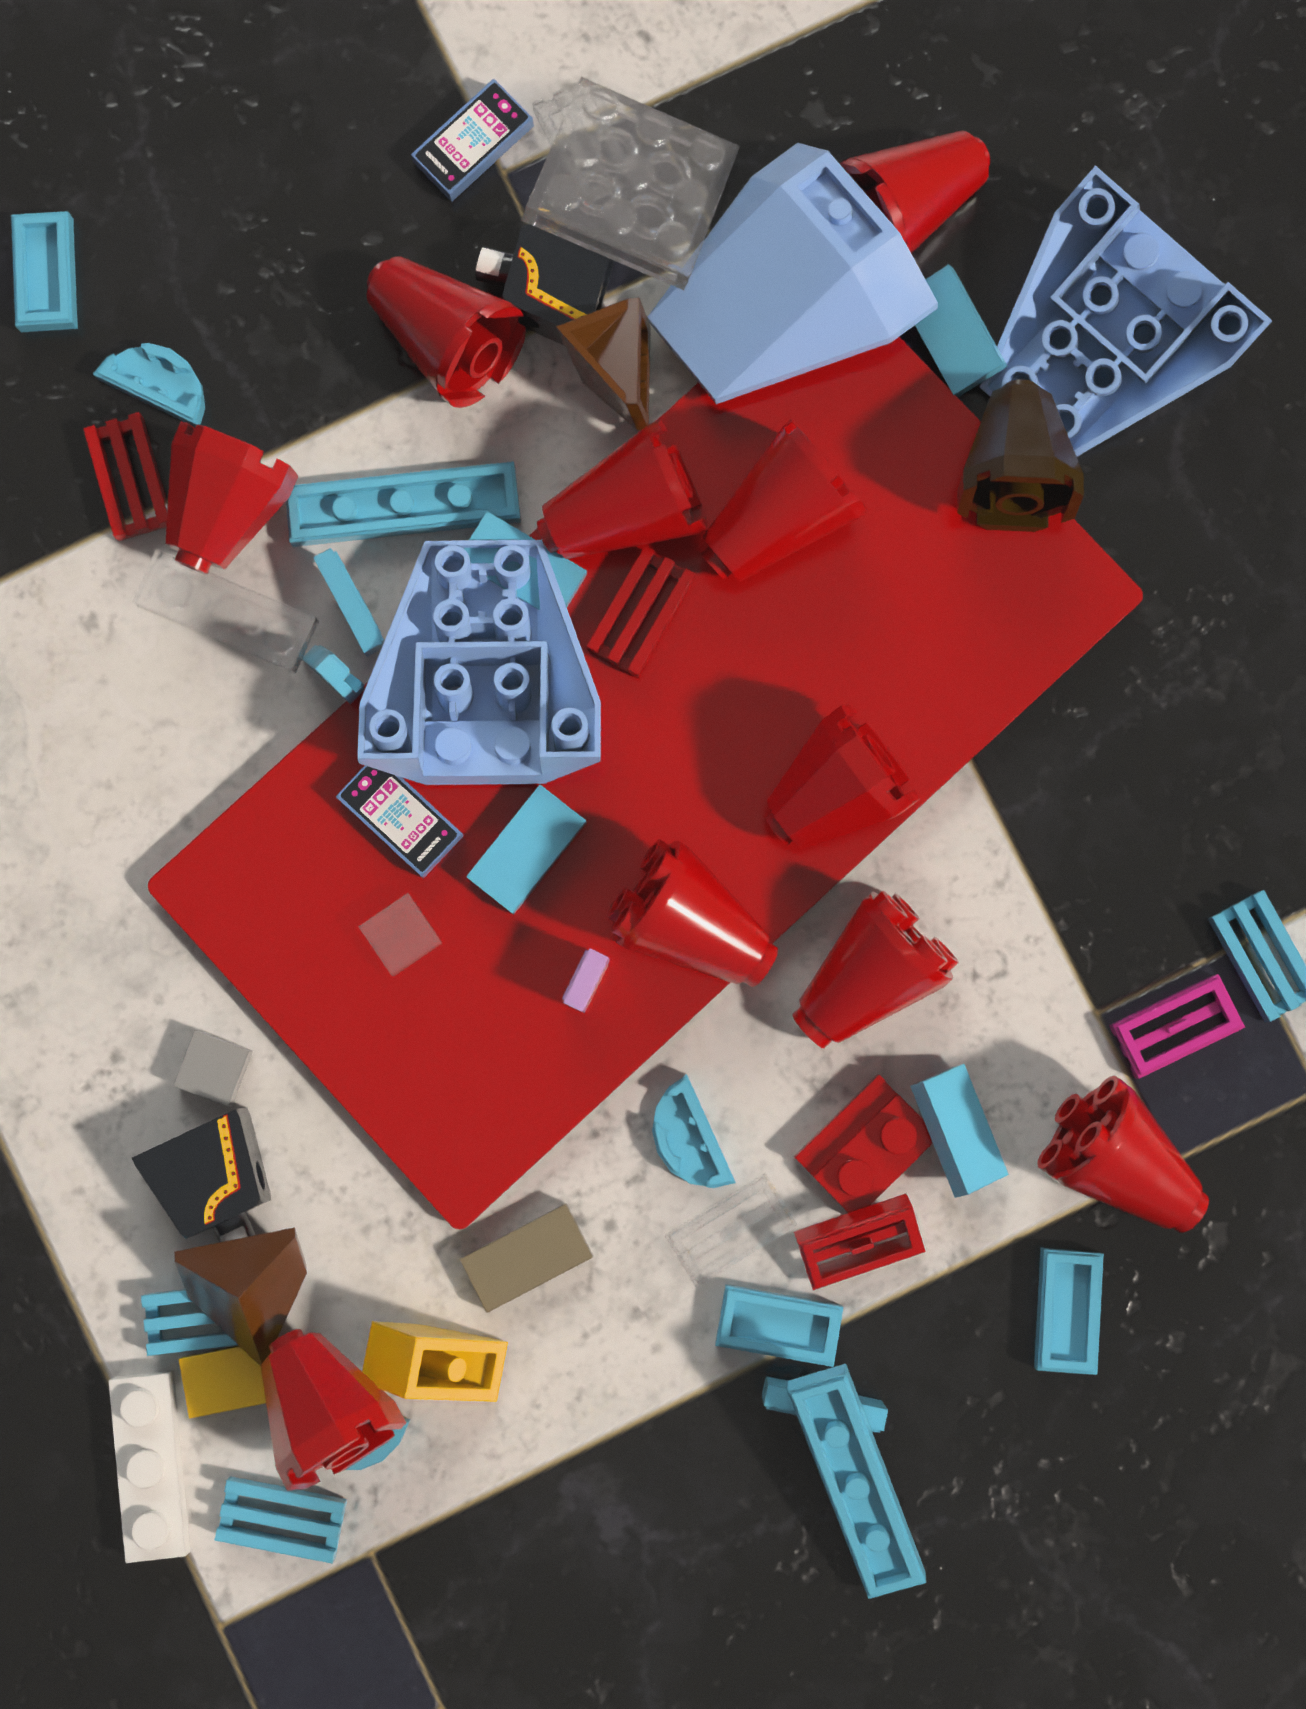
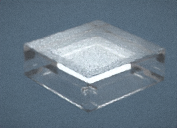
M408 893L359 926L392 976L397 975L443 943Z

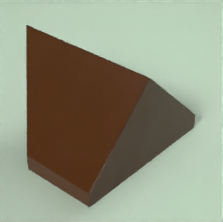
M628 298L556 326L582 383L637 431L649 425L651 326L640 298Z
M295 1227L175 1251L174 1261L188 1298L261 1366L268 1355H270L271 1352L268 1347L278 1338L307 1274L306 1261Z

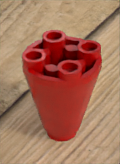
M661 839L655 841L642 860L640 869L645 871L634 890L631 891L627 887L624 888L608 911L607 918L614 922L611 930L613 932V941L626 949L734 984L744 982L750 987L757 986L771 969L778 954V947L769 942V934L688 846L680 841H674L670 845Z
M872 891L861 902L799 999L800 1007L792 1014L793 1019L800 1029L819 1047L825 1049L832 1041L840 1043L944 988L953 979L954 976L951 970L959 963L957 958L938 938L934 937L929 940L913 926L920 918L898 894L895 893L891 897L885 891L879 894Z
M1114 1075L1107 1078L1099 1087L1088 1093L1084 1098L1078 1094H1073L1061 1104L1055 1114V1122L1060 1126L1057 1128L1050 1144L1040 1154L1037 1162L1038 1168L1065 1187L1164 1229L1173 1228L1178 1233H1184L1198 1224L1207 1211L1209 1197L1202 1191L1203 1187L1200 1180L1135 1090Z

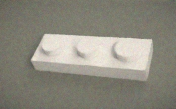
M170 1370L114 1377L109 1380L125 1563L186 1556L191 1550L174 1372Z

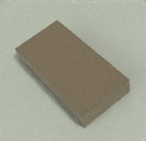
M565 1203L465 1255L460 1261L486 1313L586 1262L593 1258L594 1255L568 1204Z

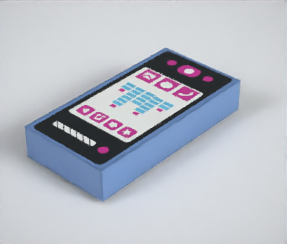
M492 79L411 154L412 161L452 202L534 127L533 118L495 79Z
M364 766L336 796L423 878L464 836L402 777Z

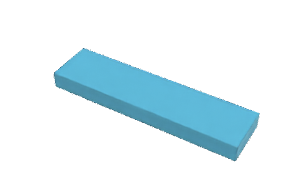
M514 461L294 485L292 493L286 501L289 542L292 547L476 528L486 511L508 524L521 523Z
M842 1364L789 1380L787 1392L868 1599L926 1583L924 1566L847 1365Z

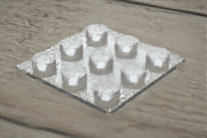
M581 77L528 200L521 221L684 290L695 266L740 146Z

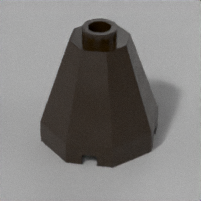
M1019 379L1009 381L1002 388L992 391L961 476L957 491V513L968 518L969 511L971 510L977 513V525L986 530L1036 532L1048 528V517L1061 513V523L1075 519L1084 497V474L1052 394L1030 380Z

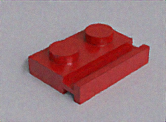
M877 1074L793 1157L847 1213L870 1206L933 1142L924 1120L889 1086L880 1074Z

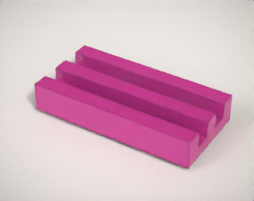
M1219 974L1212 975L1109 1025L1113 1035L1117 1036L1121 1044L1119 1047L1124 1057L1128 1058L1132 1066L1130 1069L1135 1079H1140L1245 1028ZM1212 991L1216 999L1215 1001L1133 1039L1130 1030ZM1219 1012L1223 1013L1226 1022L1144 1061L1140 1053L1141 1050Z

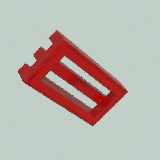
M139 412L128 415L129 419L120 422L117 418L106 421V426L97 428L95 425L83 428L113 537L117 541L166 528L168 503L144 418ZM132 433L156 514L155 517L148 519L145 515L123 437ZM111 440L134 522L128 525L125 522L103 442Z
M644 545L589 641L587 650L639 678L695 580L696 573L687 568L684 570L678 567L674 561L667 557H660L655 554L654 550ZM648 567L656 569L657 572L614 647L611 649L604 645ZM670 577L677 581V584L634 659L631 660L624 656V653L667 578Z
M907 1193L794 1231L813 1290L926 1252ZM907 1232V1235H905V1236H902V1237H899V1238H896V1239H893V1240H890V1241L881 1243V1244L876 1245V1246H874V1244H873V1243H876V1242H879V1241L888 1239V1238H890V1237H893V1236H896V1235H899V1234H902V1233ZM850 1251H851V1253H852V1254L846 1255V1256H844V1257H841V1258H838V1259H835V1260H832V1261H829V1262H826V1263L817 1265V1262H820V1261H823V1260H826V1259H829V1258H832V1257H835V1256H838V1255H841V1254H844V1253H847V1252H850Z

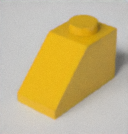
M372 1321L362 1372L379 1389L404 1399L497 1402L508 1342L421 1324Z

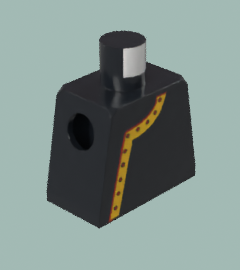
M535 224L523 225L520 229L514 254L486 246L482 247L477 262L476 281L503 287L502 299L515 305L524 315V317H518L520 324L530 331L564 345L556 326L600 310L603 307L617 256L616 233L607 230Z
M248 1108L230 1111L132 1157L135 1167L185 1239L196 1236L211 1228L214 1229L219 1242L255 1235L246 1212L270 1201L271 1193Z

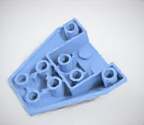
M796 143L749 179L647 318L650 325L714 403L719 404L889 344L938 308V302L900 232L829 151Z
M1094 166L1054 213L997 345L1008 367L982 382L980 388L991 396L992 391L1002 388L1007 382L1024 379L1036 383L1051 393L1076 457L1229 369L1268 327L1272 320L1229 282L1226 284L1221 282L1140 211V205L1097 166Z
M542 540L424 541L360 701L357 756L359 764L424 785L545 784L601 762V701ZM464 548H501L494 557V563H471L469 554L464 550ZM529 556L537 559L540 610L517 597V589L526 585L530 578ZM512 561L518 562L521 565L520 569L513 572L503 569L507 563ZM487 576H496L499 583L508 590L487 579Z

